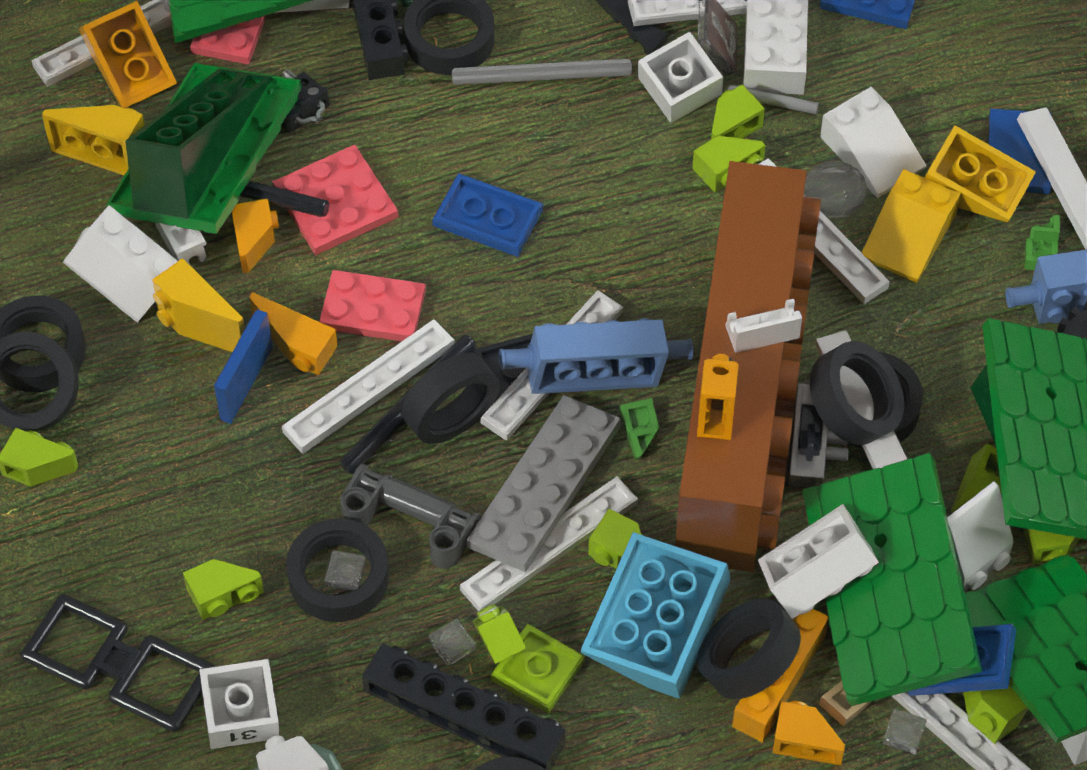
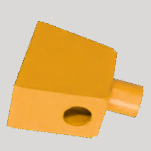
M717 354L712 359L704 360L697 437L731 440L739 364L732 361L728 355ZM712 399L724 400L723 409H712Z

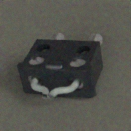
M285 69L282 72V77L301 80L302 89L298 94L297 102L282 122L287 132L291 133L310 121L316 123L321 121V113L329 107L330 100L327 87H321L304 71L296 76L289 69Z

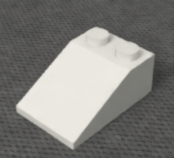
M872 87L823 115L821 139L877 198L891 191L903 169L915 174H919L926 169L927 165L893 109Z
M992 482L948 517L964 593L970 588L972 590L979 588L985 582L990 572L994 569L1000 571L1011 560L1010 553L1014 541L1010 526L1005 525L1003 501L999 486Z

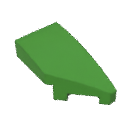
M1060 215L1052 216L1050 222L1041 227L1036 225L1031 228L1030 237L1026 239L1024 269L1035 270L1038 257L1058 254Z
M652 398L622 404L619 408L635 460L641 459L660 429Z

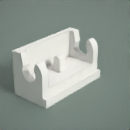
M155 223L169 251L176 260L179 261L183 258L189 265V259L193 256H197L201 262L205 260L204 246L206 241L200 231L181 228L176 225L170 226Z
M794 299L786 300L785 308L737 319L736 312L729 313L725 326L735 353L800 338L802 316L800 311L794 312Z

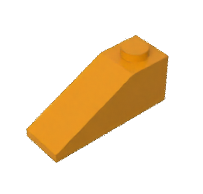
M252 292L249 296L252 315L257 309L268 313L271 339L297 369L319 375L338 347L336 329Z

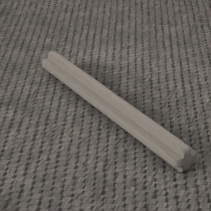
M630 59L454 68L452 70V82L455 85L629 76L632 73V62Z

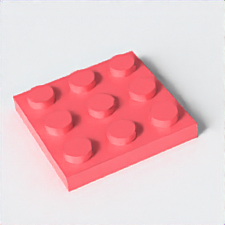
M355 144L272 181L273 187L324 199L329 202L328 214L325 217L287 209L315 256L399 218L397 208Z

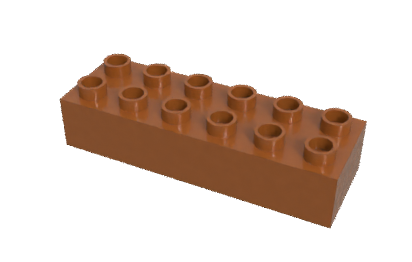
M729 161L679 493L675 546L727 563L728 569L754 572L757 547L776 548L821 198L804 196L807 170ZM794 299V312L800 311L802 316L800 338L735 353L725 326L729 313L736 312L737 319L785 308L786 300ZM717 354L728 355L732 361L739 364L731 440L697 437L704 360L712 359ZM712 399L711 408L722 410L724 400Z

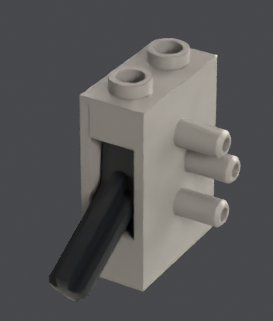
M810 379L805 380V384L798 383L795 397L787 485L790 487L810 488L820 486L824 478L825 460L845 462L848 460L847 448L826 446L827 444L848 445L849 443L836 436L832 431H829L819 416L811 396Z

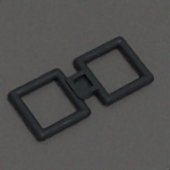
M66 594L59 595L22 650L21 659L84 690L91 688L99 674L102 673L117 681L108 695L111 703L172 732L179 731L202 695L199 669L216 666L153 635L146 636L138 649L121 642L128 631V625L124 621ZM65 610L111 630L84 674L38 653ZM152 651L199 672L172 716L125 694Z

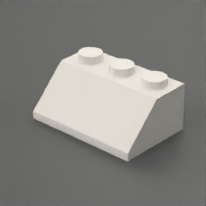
M110 205L91 225L63 261L66 266L137 323L155 302L152 279L178 262V260Z
M843 504L758 559L770 590L792 619L799 614L809 612L816 603L828 595L837 594L845 584L856 577L866 575L874 565L879 563L871 546Z

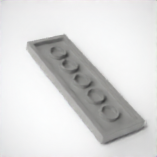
M563 395L467 538V548L526 573L620 429L621 418Z

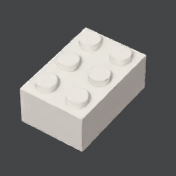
M747 0L743 85L746 88L769 93L804 95L807 62L808 0Z

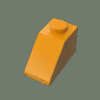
M268 199L239 203L232 210L242 273H249L275 242L273 229H279L276 210L270 211Z
M781 701L773 753L841 766L845 744L816 707H810L801 701H790L789 703Z

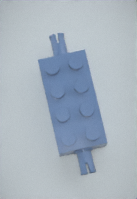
M1087 250L1038 257L1031 285L1006 288L1005 297L1008 307L1013 308L1015 306L1033 304L1039 324L1047 322L1059 323L1062 318L1068 319L1070 310L1074 307H1077L1082 312L1087 302Z
M643 318L637 321L625 322L610 320L604 323L576 322L568 325L548 323L535 326L530 345L527 348L499 349L498 358L501 370L527 368L531 394L658 387L667 360L692 359L693 343L691 339L667 341L663 320Z

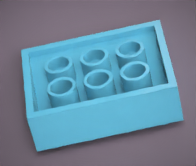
M633 532L584 641L581 653L647 688L680 699L696 663L700 646L711 628L731 581L727 563Z

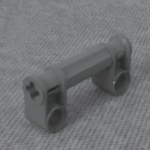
M365 464L358 466L351 482L340 498L342 519L354 520L367 526L382 503L435 526L429 537L430 560L435 566L443 569L450 568L458 562L467 547V538L482 517L477 512L471 514L456 507V503L424 491L389 474L383 476L373 472ZM353 507H360V509H358V510H353V509H351V508H353ZM444 545L450 546L449 548H446V549L439 548L440 546H444Z

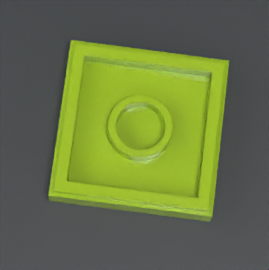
M527 623L520 633L526 649L500 661L491 674V681L549 714L585 662V656Z

